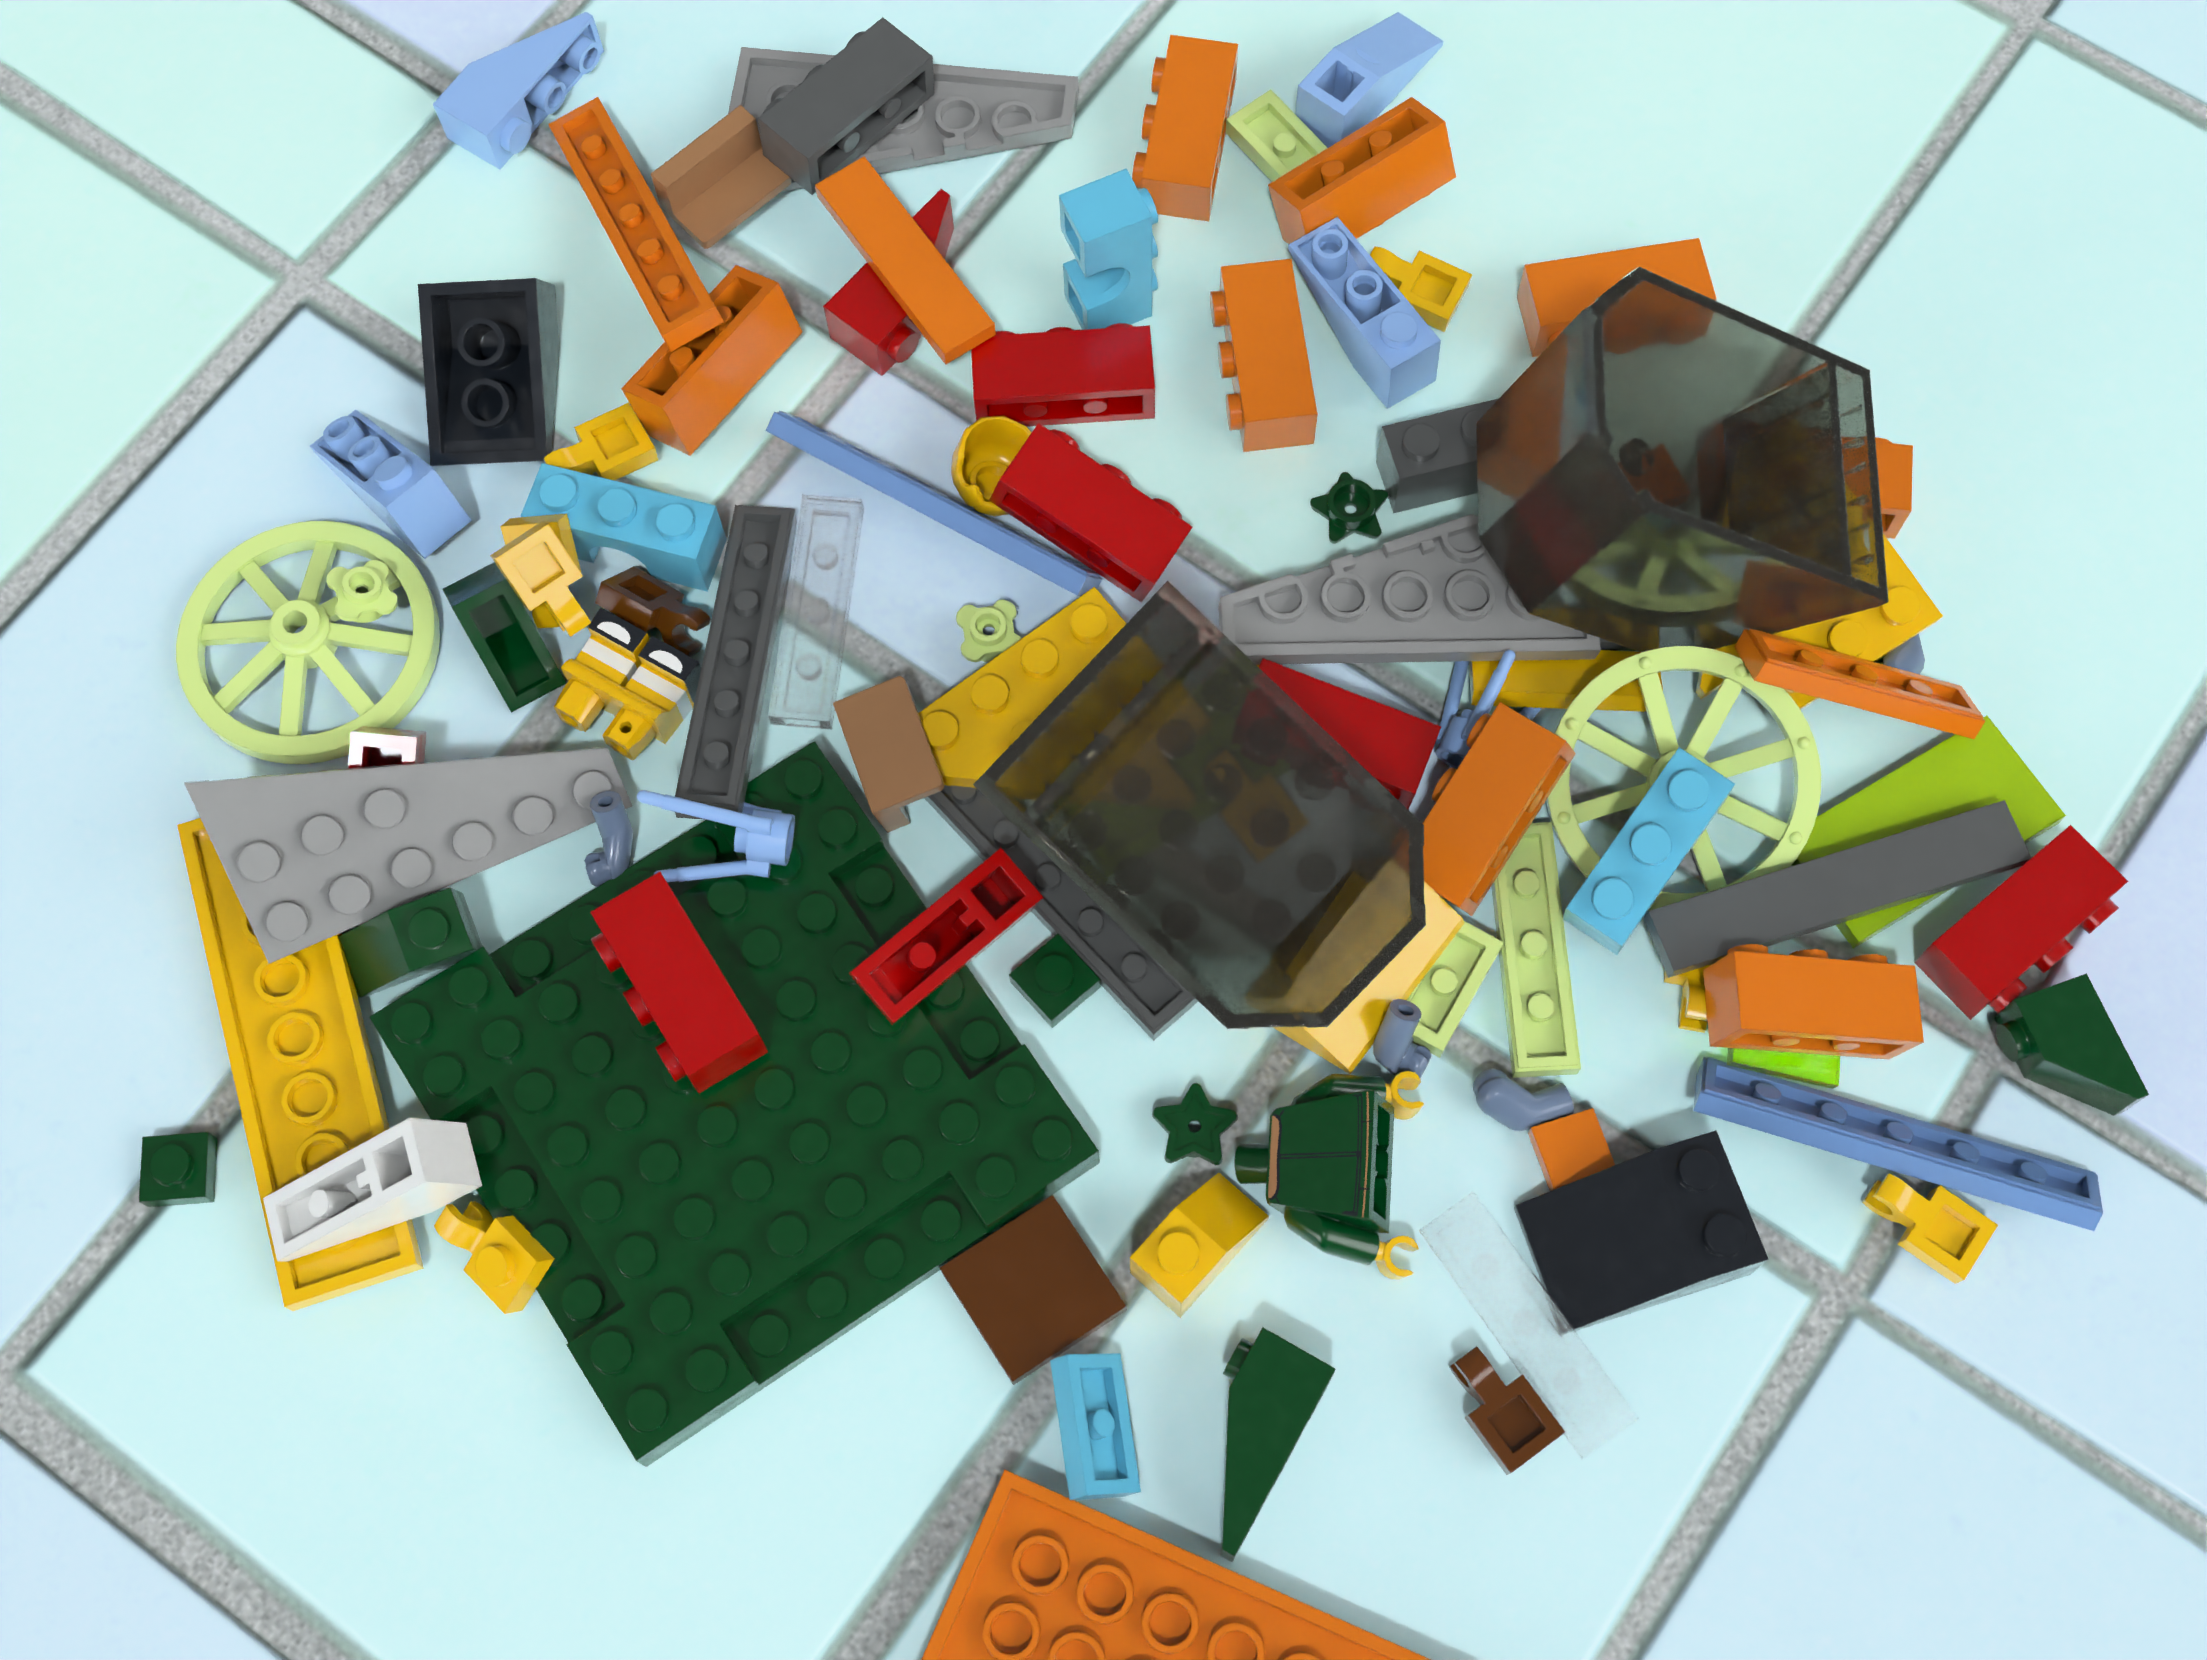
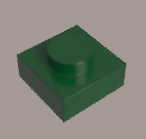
M1056 934L1009 974L1010 983L1051 1028L1055 1027L1101 987V981L1098 976L1059 934Z
M209 1132L142 1137L139 1202L147 1207L213 1203L215 1198L217 1137Z

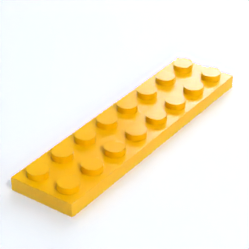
M201 818L178 824L177 827L284 1307L291 1311H296L424 1269L412 1219L288 1262L277 1261L263 1198L388 1130L390 1127L356 987L339 936L343 935L342 932L269 964Z

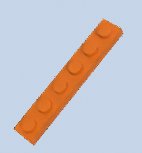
M599 97L549 123L550 129L670 351H674L724 323Z

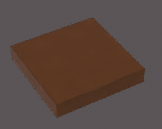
M1053 1195L940 1267L942 1275L1013 1385L1127 1311V1306Z

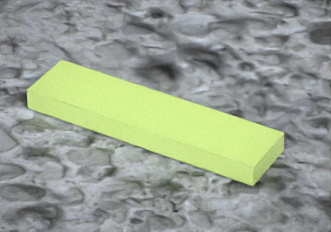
M1551 822L1531 823L1491 886L1497 939L1504 942L1499 952L1512 1078L1575 1075L1579 1073L1581 1063L1553 828Z

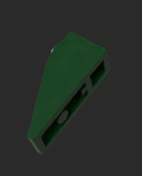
M1262 1327L1254 1344L1244 1338L1240 1340L1223 1372V1375L1232 1379L1233 1382L1229 1387L1227 1396L1220 1555L1232 1563L1336 1368Z

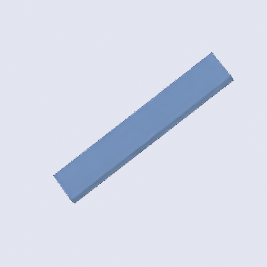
M780 410L779 412L774 411L765 430L774 436L1077 596H1082L1093 587L1098 589L1102 579L1099 578V574L993 518L975 511L972 507L798 416Z
M1703 1057L1696 1076L1693 1111L2087 1230L2095 1231L2103 1215L2099 1181L2096 1172L1710 1057Z

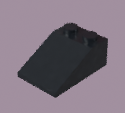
M537 278L418 284L430 466L544 461V457L552 452L559 353L555 285Z
M1717 1130L1649 1151L1517 1204L1514 1207L1561 1336L1749 1276L1769 1260Z

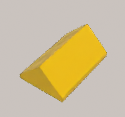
M1400 857L1359 859L1249 999L1245 1009L1251 1015L1348 1074H1351L1373 1045L1390 1003L1395 999H1408L1464 925L1463 918Z

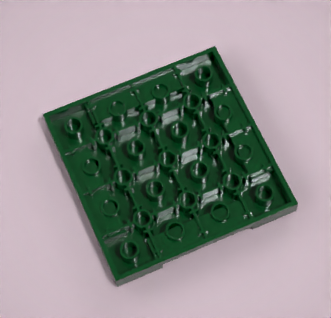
M815 741L755 777L747 785L744 802L762 808L782 810V813L795 816L792 850L786 866L771 864L769 878L738 875L683 882H667L758 1031L768 1053L701 1093L697 1092L687 1075L675 1082L655 1049L656 1046L666 1041L655 1021L642 1027L623 995L624 991L634 985L623 967L612 973L609 971L591 941V938L602 932L590 912L650 878L656 871L747 860L745 853L734 851L736 827L710 820L701 822L627 868L615 879L611 878L494 952L489 954L484 946L369 1017L431 1120L467 1124L482 1186L477 1188L476 1191L493 1219L513 1215L531 1233L530 1235L555 1258L535 1289L566 1338L568 1349L633 1457L645 1467H648L940 1271V1267L1100 1163L1099 1150L1029 1049L1025 1044L1021 1045L967 965L893 1025L849 975L853 969L927 908L885 849L883 839Z

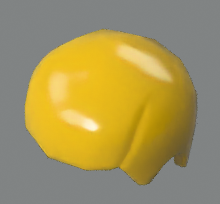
M1005 416L981 417L964 430L952 455L951 476L953 484L967 506H971L975 511L990 516L1008 515L1007 512L990 502L989 499L999 479L1030 436L1031 431L1026 426Z

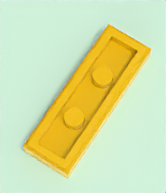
M1601 650L1595 659L1514 661L1493 706H1498L1499 702L1508 707L1567 709L1576 696L1595 677L1616 663L1641 652ZM1469 661L1471 705L1477 706L1499 661ZM1660 672V673H1658V676H1659L1660 683H1661V686H1662V679H1661V672ZM1638 679L1613 692L1595 710L1647 712Z

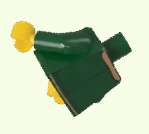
M1411 1071L1400 1072L1390 1084L1385 1083L1380 1076L1329 1074L1294 1097L1290 1106L1276 1108L1271 1113L1269 1144H1240L1237 1147L1234 1167L1238 1182L1240 1184H1266L1265 1196L1267 1204L1284 1214L1288 1229L1320 1251L1364 1265H1370L1375 1260L1378 1270L1389 1279L1399 1280L1412 1275L1414 1272L1395 1267L1391 1261L1390 1253L1394 1246L1411 1252L1418 1250L1419 1248L1415 1240L1408 1236H1398L1382 1242L1379 1240L1378 1233H1389L1394 1118L1400 1120L1411 1119L1424 1106V1103L1420 1101L1407 1102L1403 1100L1397 1089L1414 1090L1421 1083V1079L1415 1072Z

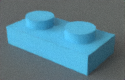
M1120 1353L1066 1354L1050 1360L1069 1500L1126 1497L1141 1492Z

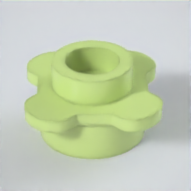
M370 560L363 567L352 569L335 567L330 570L327 575V585L336 593L335 613L340 619L349 622L368 623L395 610L398 603L397 595L388 588L386 579L389 577V569L387 565L378 560ZM359 587H365L368 589V592L357 593L356 590Z
M998 600L993 606L982 608L965 605L959 609L956 615V622L964 632L965 640L961 644V653L965 659L971 662H990L1021 640L1020 636L1014 633L1013 620L1016 618L1017 612L1016 607L1010 601ZM986 627H993L995 631L991 635H986L983 633V630Z

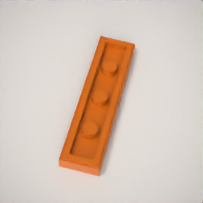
M865 156L815 184L818 199L945 365L996 335L995 323Z
M1751 628L1743 630L1734 646L1752 678L1757 682L1975 739L1985 723L1983 715L1960 685Z

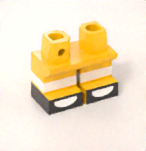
M600 607L591 624L587 627L591 634L588 641L575 660L568 659L561 666V670L568 682L560 693L554 709L563 722L584 732L588 730L602 709L614 715L615 718L602 736L606 744L614 751L630 760H635L653 738L666 744L693 709L701 665L699 661L652 636L649 639L645 631Z

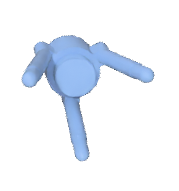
M1506 650L1503 653L1475 710L1465 709L1460 717L1456 716L1469 661H1455L1442 719L1439 724L1441 729L1435 742L1439 744L1435 751L1437 757L1448 766L1457 770L1470 750V747L1466 744L1468 736L1478 719L1485 713L1489 714L1515 660L1516 654L1513 650ZM1524 707L1520 714L1532 720L1542 708Z
M641 790L637 794V799L641 803L736 827L734 851L746 854L747 860L678 867L676 869L658 870L654 873L655 875L661 872L667 882H683L738 875L769 878L771 864L781 866L788 864L795 830V816L793 814L782 813V810L758 807L744 802L743 811L740 813L647 790Z

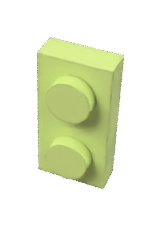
M1271 89L1226 119V134L1272 182L1327 149L1322 141Z
M1464 921V925L1407 999V1001L1415 1004L1421 1011L1420 1021L1412 1036L1414 1038L1413 1043L1424 1046L1433 1055L1441 1057L1504 944L1503 941Z

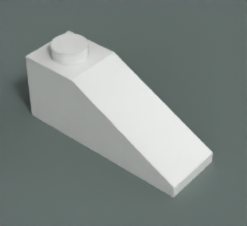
M409 1117L264 1197L263 1201L277 1261L288 1262L434 1212L481 1187L482 1182L466 1123Z

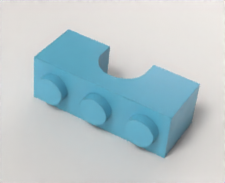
M1126 168L1060 194L1061 231L1076 258L1063 263L1064 295L1081 329H1101L1117 323L1131 325L1151 317L1152 292L1158 289L1157 278L1152 267V259L1158 257L1156 241L1152 234V225L1158 223V213L1149 191L1146 188L1138 190Z
M541 463L521 513V517L567 513L579 560L594 563L599 548L608 547L635 557L646 566L649 575L656 579L707 592L727 541L715 505Z
M1679 747L1565 910L1563 919L1615 955H1618L1682 860L1693 848L1724 804L1735 783Z

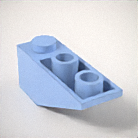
M584 12L469 63L433 103L447 139L501 170L514 154L521 152L526 147L531 134L543 120L561 107L566 94L584 74L590 73L597 65L600 55L604 50L593 15Z
M1399 12L1391 15L1335 46L1298 85L1295 115L1329 148L1376 119L1443 46V40Z
M1338 217L1288 244L1291 256L1353 368L1387 409L1436 381L1441 344L1440 338Z
M354 410L348 416L334 420L326 427L323 436L310 445L314 453L390 530L424 559L472 521L433 467L358 410Z

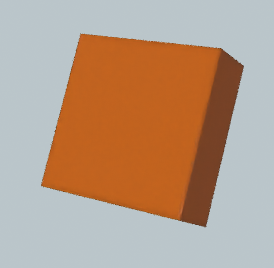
M1593 1108L1531 1127L1528 1132L1549 1191L1615 1165Z

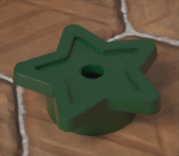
M1343 472L1329 494L1312 498L1310 505L1315 512L1329 521V541L1336 544L1353 533L1377 539L1382 531L1376 512L1385 503L1388 492L1386 490H1374L1365 482L1353 479L1348 472ZM1347 506H1354L1356 512L1352 514L1347 513L1345 508Z
M1192 1084L1180 1104L1156 1107L1152 1111V1117L1168 1133L1164 1156L1167 1163H1174L1185 1157H1200L1216 1166L1222 1163L1220 1136L1238 1120V1115L1234 1110L1211 1106L1200 1084ZM1190 1122H1199L1201 1129L1198 1132L1190 1131L1188 1128Z

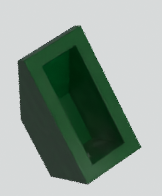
M495 562L442 589L511 713L566 684L524 605Z
M451 887L390 909L339 936L359 998H364L455 964L483 947L464 894Z
M2087 973L2014 999L1994 1018L1998 1025L1996 1029L1997 1039L2003 1053L2010 1061L2017 1063L2023 1077L2113 1116L2127 1111L2149 1095Z

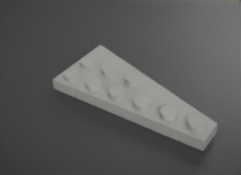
M741 47L728 114L739 105L743 106L756 119L759 131L758 117L763 114L766 107L775 99L786 96L805 80L808 73L814 67L821 64L824 65L835 55ZM933 64L934 95L853 162L865 156L876 172L880 174L1070 139L1073 134L1079 93L1078 77ZM791 179L792 183L783 191L799 189L802 187L793 179Z
M1584 477L1564 483L1561 489L1535 498L1531 494L1513 500L1508 507L1480 516L1470 514L1386 542L1381 549L1356 557H1353V554L1331 560L1329 566L1299 576L1289 574L1222 596L1218 606L1221 665H1260L1263 658L1278 664L1500 661L1506 650H1513L1516 657L1514 661L1595 659L1601 651Z
M606 747L184 782L269 964L367 922L390 909L420 899L595 823L590 808V801L601 792L615 791L621 796L625 809L633 806L611 754Z

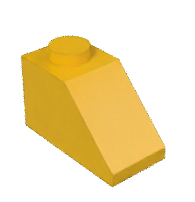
M1218 1172L1178 1204L1130 1256V1273L1181 1318L1269 1219V1215Z

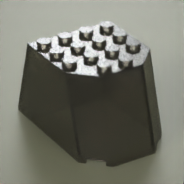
M1638 267L1628 273L1583 309L1476 422L1479 539L1527 612L1531 615L1640 652L1673 646L1717 649L1736 644L1744 629L1751 628L1775 634L1879 607L1889 602L1870 370L1642 267Z
M1169 581L1151 597L973 784L1227 1029H1248L1252 1027H1328L1426 926L1423 858L1424 825Z

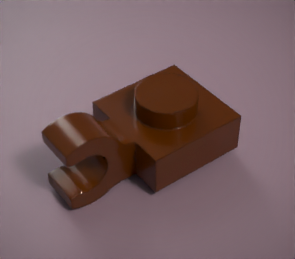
M635 566L602 581L595 604L645 632L657 627L666 644L690 657L700 652L702 645L688 637L685 632V625L694 631H698L709 625L711 620L710 616L702 609L682 604L685 594Z
M1477 1346L1449 1366L1463 1388L1480 1404L1479 1407L1464 1417L1506 1475L1514 1472L1565 1433V1430L1523 1374L1506 1386Z

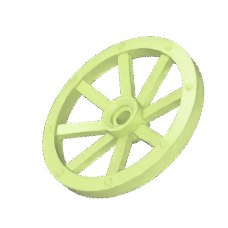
M306 521L283 525L262 532L232 549L198 583L187 602L178 628L176 641L178 676L182 689L197 715L228 745L252 757L275 763L311 764L325 762L349 755L350 733L362 726L393 729L413 709L425 691L436 665L440 642L439 617L432 593L421 573L411 559L388 539L373 531L343 522ZM313 550L297 600L288 601L260 567L289 554ZM337 550L358 554L370 560L381 561L387 565L389 577L386 581L389 590L393 591L403 586L407 594L413 618L412 635L334 623L340 620L335 613L337 596L320 604L326 586L327 575L331 570ZM243 579L273 612L269 620L212 623L223 601ZM359 587L356 590V592L366 593L368 592V589L365 587ZM305 626L302 631L294 633L299 627ZM269 642L215 696L213 695L205 668L206 646ZM338 646L407 656V660L390 690L379 702L374 704L334 654ZM284 660L285 669L279 735L258 731L230 716L229 713ZM319 667L359 717L329 731L301 736L307 669Z
M1673 646L1657 648L1628 657L1595 677L1576 696L1562 716L1554 733L1566 740L1573 750L1576 741L1579 740L1646 777V783L1572 805L1569 787L1570 762L1547 798V808L1556 836L1567 856L1586 878H1588L1601 858L1587 842L1579 827V823L1638 806L1679 748L1658 673L1693 671L1724 679L1686 749H1684V751L1724 777L1728 778L1792 758L1794 796L1787 823L1728 796L1717 812L1777 841L1767 856L1748 873L1726 884L1709 835L1705 829L1691 851L1706 891L1697 893L1661 891L1649 911L1790 867L1798 858L1814 827L1821 796V768L1816 742L1809 724L1798 705L1783 688L1754 681L1742 659L1729 653L1695 646ZM1637 679L1660 758L1654 759L1587 722L1590 715L1609 695ZM1744 689L1768 710L1777 722L1785 739L1708 763L1704 756L1738 695Z

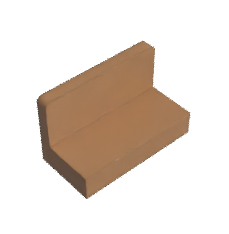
M741 105L651 173L661 208L704 249L712 247L792 183L788 175L763 156L756 119Z
M897 676L833 702L871 812L887 833L910 824L905 805L940 792L945 786L908 684L902 676Z

